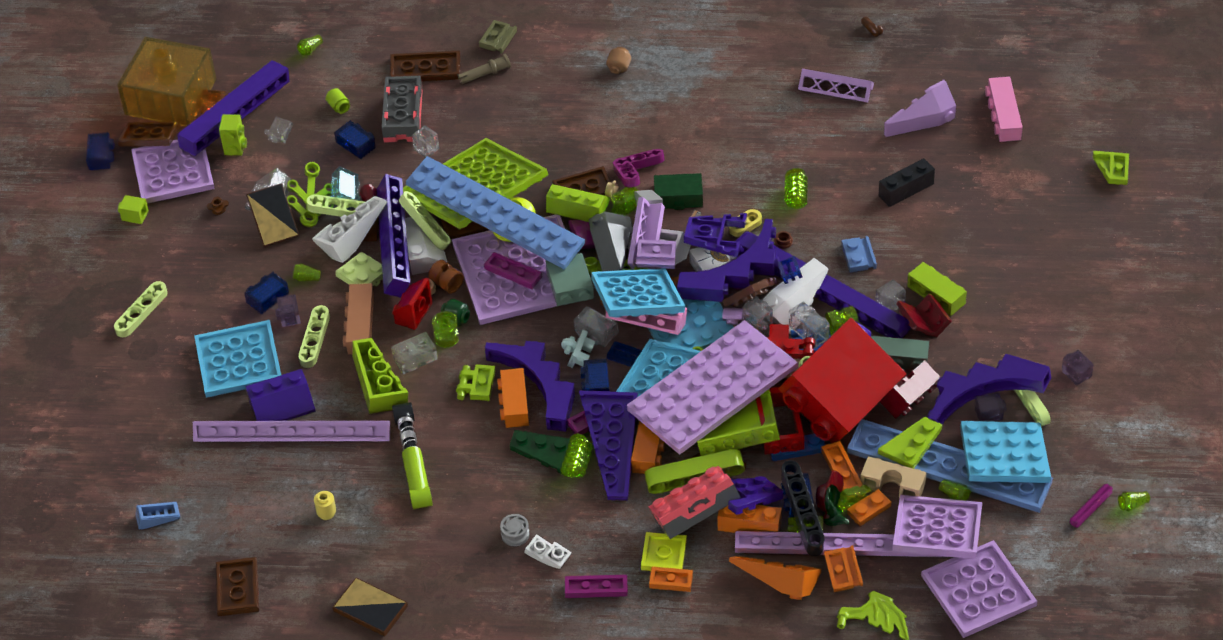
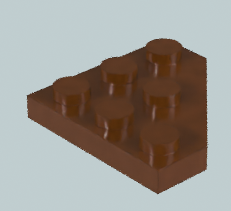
M775 277L761 280L722 300L725 308L733 305L735 308L746 301L749 302L761 295L768 294L778 282Z

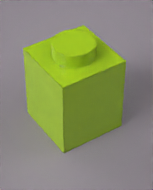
M125 195L122 202L118 205V212L122 221L142 224L149 212L145 198Z

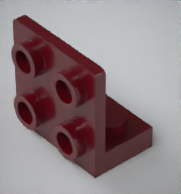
M928 294L916 307L902 301L896 303L900 308V314L908 319L909 326L914 331H921L927 336L938 337L952 322L939 302L931 294Z

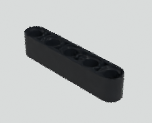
M788 460L782 465L781 481L805 550L811 556H818L824 550L825 537L801 468L796 461ZM806 524H811V525H813V526H812V527H806L805 525H806ZM811 542H818L819 544L813 545Z

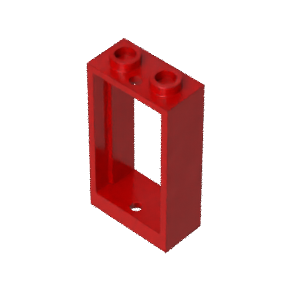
M779 387L770 388L773 407L787 406L783 400V393L778 389ZM759 396L755 401L762 426L765 422V417ZM792 410L797 434L779 435L780 440L762 443L765 455L776 454L780 451L804 450V433L799 412Z

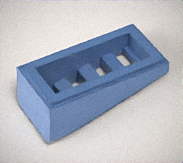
M177 502L136 506V520L139 530L180 519Z

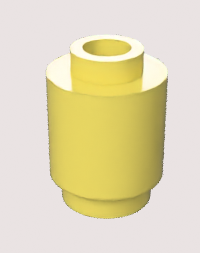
M329 491L317 493L314 497L317 515L323 520L333 518L336 513L333 494Z

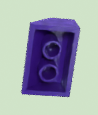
M302 369L246 386L249 403L256 421H287L316 412Z

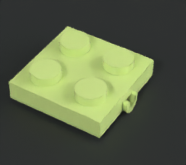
M360 252L336 270V277L349 285L372 283L373 286H378L380 280L383 279L382 264L365 253Z

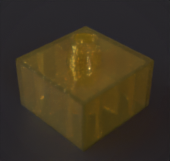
M144 37L117 84L124 114L159 122H179V125L186 127L190 125L216 81L210 48Z

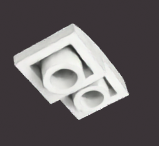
M537 534L524 551V553L532 558L558 569L563 566L572 553L556 542L553 544L549 543Z

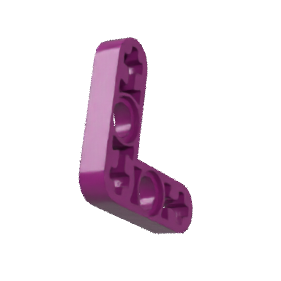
M653 149L618 158L613 161L614 172L625 187L638 186L640 178L637 169L664 162V153L662 149Z

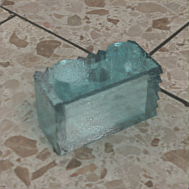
M339 166L332 173L331 197L359 201V174Z

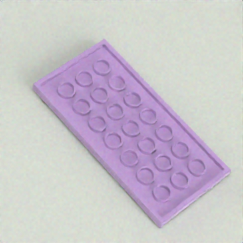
M744 320L627 404V410L680 455L797 369L798 362Z

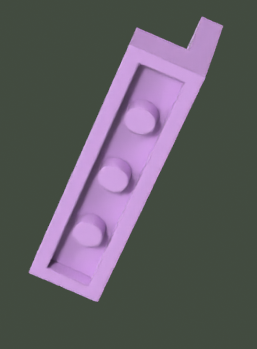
M802 69L798 90L868 103L870 91L873 90L874 83L868 80ZM805 78H811L816 83L810 88L803 87ZM827 81L833 87L828 91H823L819 84ZM841 84L847 85L850 91L840 94L837 87ZM859 87L865 88V98L857 97L854 91Z
M638 197L627 264L632 269L637 266L638 240L659 241L665 206L662 203L649 204L644 197Z

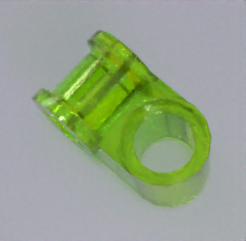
M625 187L619 192L614 193L611 197L613 203L612 213L625 216L636 209L637 203L634 192L640 190L636 187Z

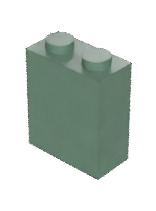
M582 253L576 254L565 270L549 261H545L546 274L557 306L594 298L593 284Z

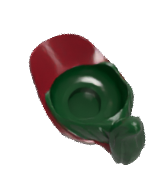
M832 470L828 481L816 489V505L823 512L824 523L828 526L849 524V520L842 516L844 512L842 504L844 481L842 475L836 470Z

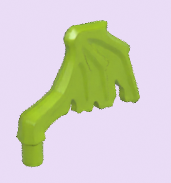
M871 591L868 594L869 600L861 607H842L838 611L837 628L839 629L845 628L846 620L848 619L864 620L867 617L870 625L876 628L880 625L882 630L889 634L894 631L895 625L899 631V637L903 640H909L904 619L906 615L893 603V598Z

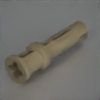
M503 54L500 58L490 59L487 64L457 76L461 80L460 84L463 85L487 74H497L498 71L505 68L510 69L511 64L508 56Z

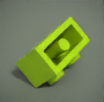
M222 114L219 132L224 155H242L243 149L247 147V139L244 135V125H242L241 116Z

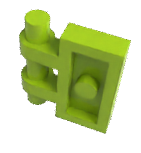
M464 365L459 374L460 383L456 389L457 399L464 400L465 395L470 393V400L490 401L495 366L475 365V370H470V366ZM473 380L472 384H467V382Z

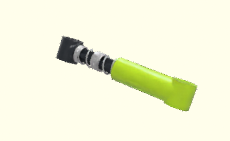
M412 403L393 405L394 421L400 430V438L403 445L402 458L409 485L412 508L414 510L433 506L422 451L416 446L417 438L414 432L415 428L413 427L415 418Z

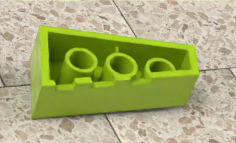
M373 339L354 340L352 344V357L369 414L390 411L393 405L408 403V391L406 388H403L398 376L394 375L390 364L386 363L383 354Z

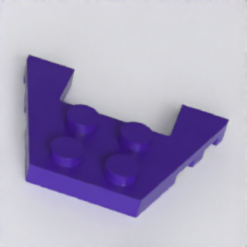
M740 213V217H731V214H724L723 218L714 219L713 215L689 217L684 234V243L738 257L740 242L724 241L722 237L725 227L745 228L747 213Z
M762 476L731 479L741 498L729 500L728 509L736 515L741 514L744 508L748 507V510L756 508L758 503L762 502L763 505L783 499V490Z

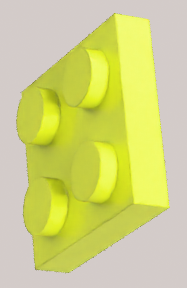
M646 532L641 570L651 571L652 567L683 569L687 535H677L669 539L663 533Z

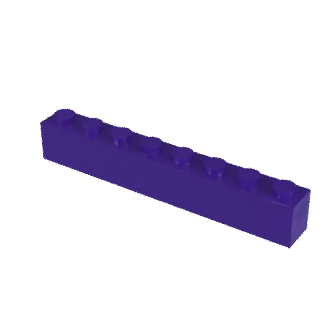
M273 60L263 66L258 72L177 134L179 148L194 156L199 154L220 137L219 128L222 114L240 115L242 120L290 82L288 68Z
M385 174L377 187V197L387 201L379 214L384 294L401 298L410 284L405 209L399 203V198L403 194L402 178Z

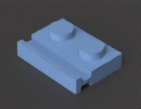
M865 236L864 239L858 237L842 240L841 245L849 272L868 270L871 267L877 268L868 236Z

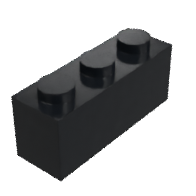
M923 158L880 180L878 196L891 207L934 185L935 168Z

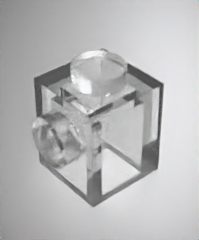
M424 125L412 134L414 150L425 158L439 150L438 134Z
M893 279L876 290L875 301L892 311L899 309L896 304L898 301L905 303L906 290Z

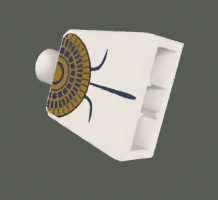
M700 247L689 250L690 264L695 272L710 270L725 265L737 258Z

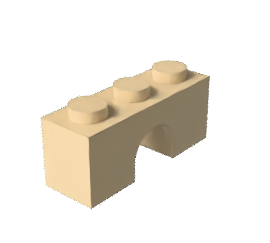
M868 456L861 472L860 480L863 488L873 491L880 490L885 483L893 482L900 486L899 498L900 495L921 497L926 484V472Z

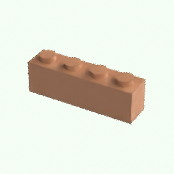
M372 283L350 284L349 292H346V303H348V306H345V318H347V321H344V332H346V335H343V347H347L348 354H352L354 340L372 338L374 309Z

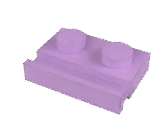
M638 240L637 267L675 269L676 241Z

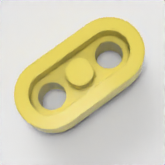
M755 209L744 212L747 213L745 228L729 227L730 234L740 237L745 231L750 232L760 226L762 223L761 212Z

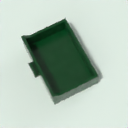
M702 173L654 175V191L663 199L664 209L683 210L685 208L703 207Z

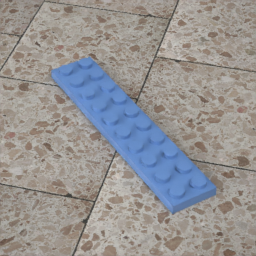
M428 156L406 180V185L564 270L585 244V239Z
M862 419L848 445L847 453L865 459L868 456L879 458L895 464L896 462L879 455L878 448L903 431ZM935 441L914 468L926 472V478L1038 513L1042 509L1053 480L1051 477L1050 483L969 481L964 450Z

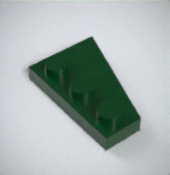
M514 430L510 442V450L528 459L538 460L541 462V465L547 468L550 466L563 475L573 442L569 438Z

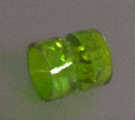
M853 306L841 308L840 312L833 310L825 313L826 325L830 329L831 336L850 318L859 323Z
M448 311L437 313L432 319L434 340L440 347H452L459 340L457 318Z

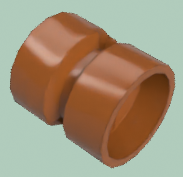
M438 260L430 268L428 278L447 293L452 294L461 287L464 274L453 268L446 261Z

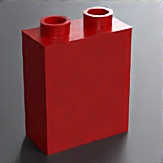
M850 318L778 389L783 393L785 404L791 410L801 412L811 422L812 431L818 438L835 443L848 434L907 373Z

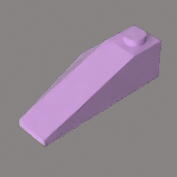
M942 80L925 90L926 94L920 99L915 98L912 100V104L906 110L901 109L885 122L884 135L889 137L931 128L953 120L956 113V104L946 81Z

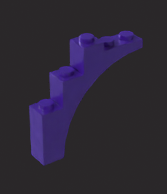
M765 219L762 231L756 241L746 252L731 262L710 270L680 272L677 291L681 299L722 302L725 295L729 293V287H748L750 281H754V274L774 276L775 268H779V257H776V249H774V242H772V238H776V227H773V219Z
M526 341L525 346L486 342V361L501 363L514 369L524 368V375L534 382L543 394L547 405V430L566 432L568 427L567 419L570 418L575 398L574 383L559 381L560 365L557 362L545 361V343Z
M1005 354L1003 359L998 362L997 368L975 362L973 368L969 369L967 377L945 371L944 375L938 379L937 388L939 395L936 398L933 410L931 409L928 412L927 418L943 425L950 415L967 402L997 391L1030 390L1044 393L1051 380L1050 367Z

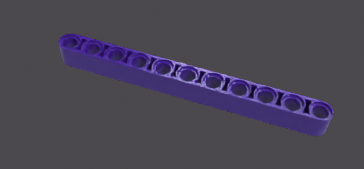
M745 231L735 240V242H740L739 255L746 252L758 236ZM774 246L776 257H779V268H775L774 272L776 276L785 280L807 264ZM827 274L814 295L819 300L886 337L903 338L911 330L908 319Z

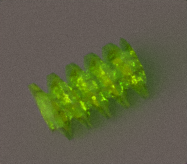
M793 168L785 174L784 201L791 208H803L807 205L808 177L803 169Z
M573 434L570 437L560 469L561 474L566 477H583L586 474L593 444L584 435Z

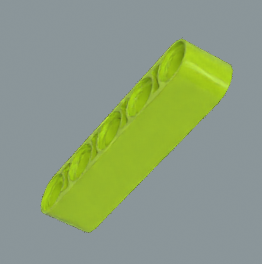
M729 449L649 468L645 471L648 491L651 494H659L672 491L678 487L681 488L688 484L690 479L705 474L706 470L711 467L719 466L724 474H727L729 477L740 475L745 470L741 452L738 449Z

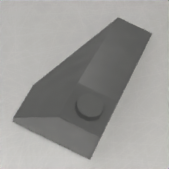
M610 212L594 215L589 219V225L602 271L623 270L626 260V247H629V237L633 233L632 219L628 216Z

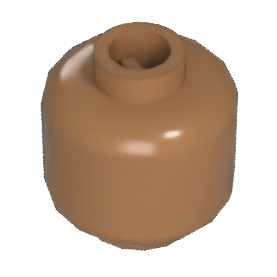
M623 47L614 48L609 53L606 65L614 74L624 73L628 70L631 55Z

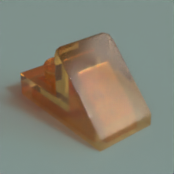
M203 90L204 103L200 112L201 115L226 96V91Z

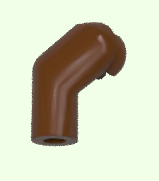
M868 17L861 19V23L873 36L878 37V35L883 34L882 26H876Z

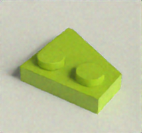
M1093 151V159L1108 184L1127 185L1129 154Z

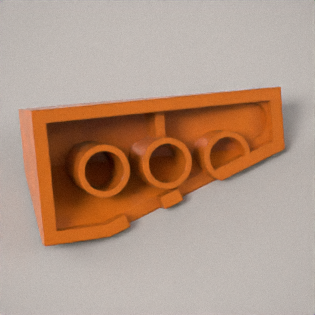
M744 556L729 557V562L779 592L790 595L789 598L802 600V597L811 594L821 574V569L795 564V566L786 565L784 567L783 562L769 561L765 564L763 559Z

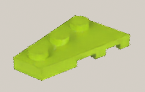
M923 417L878 448V454L905 467L914 469L941 432L942 424Z

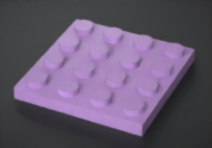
M178 139L173 140L170 146H144L131 149L141 198H145L147 203L215 189L206 149L194 156L179 148Z
M900 495L892 551L976 559L982 502Z
M994 540L977 548L976 559L953 557L921 572V577L963 638L1037 606V600Z

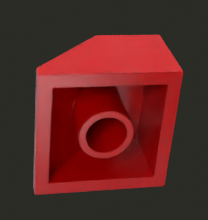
M425 277L411 284L407 291L402 294L401 300L398 305L394 306L392 311L395 324L413 330L417 329L432 305L429 278Z

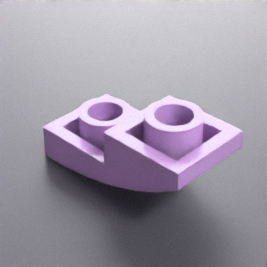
M724 307L723 321H726V324L738 325V322H742L744 308Z

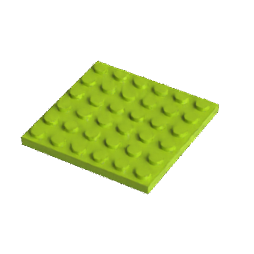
M488 138L483 139L443 163V165L509 200L548 176L546 168ZM407 185L403 187V193L405 191L412 193L427 211L458 229L464 228L472 222L467 217Z

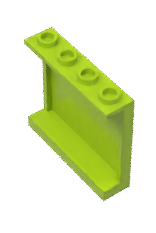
M770 389L760 395L765 422L762 426L756 401L753 400L697 441L701 456L780 440Z

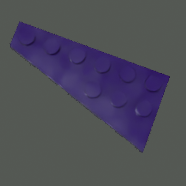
M579 390L608 500L628 501L636 417L627 410V404L636 399L638 393Z

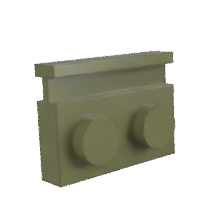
M494 20L479 41V47L491 51L498 50L500 53H503L516 34L517 26L511 27L510 24Z

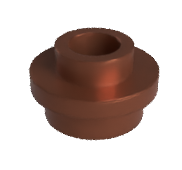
M781 231L774 238V244L778 248H789L793 244V238L790 233Z

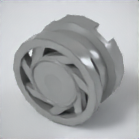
M511 514L503 518L500 530L505 544L520 546L527 542L530 534L529 524L524 516Z

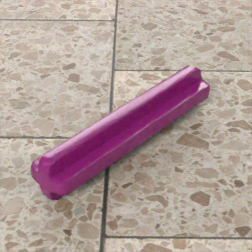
M1104 484L1070 518L1069 523L1078 528L1112 494V486Z

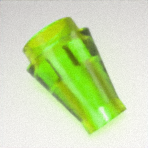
M318 34L302 39L297 44V49L301 55H310L323 43V39Z
M302 263L300 265L295 264L293 279H297V281H320L321 270Z
M945 479L939 485V490L952 500L967 501L970 496V489L966 485L950 482Z
M1147 491L1123 492L1118 496L1120 509L1128 512L1150 502V495Z

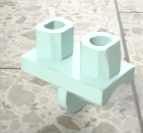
M582 330L577 342L573 336L562 340L561 346L564 349V353L569 354L572 352L567 366L573 368L574 364L585 367L590 355L581 352V349L591 353L595 341L586 337L587 331Z

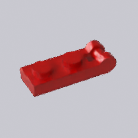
M767 337L793 359H802L805 356H812L814 354L815 339L811 337L805 339Z

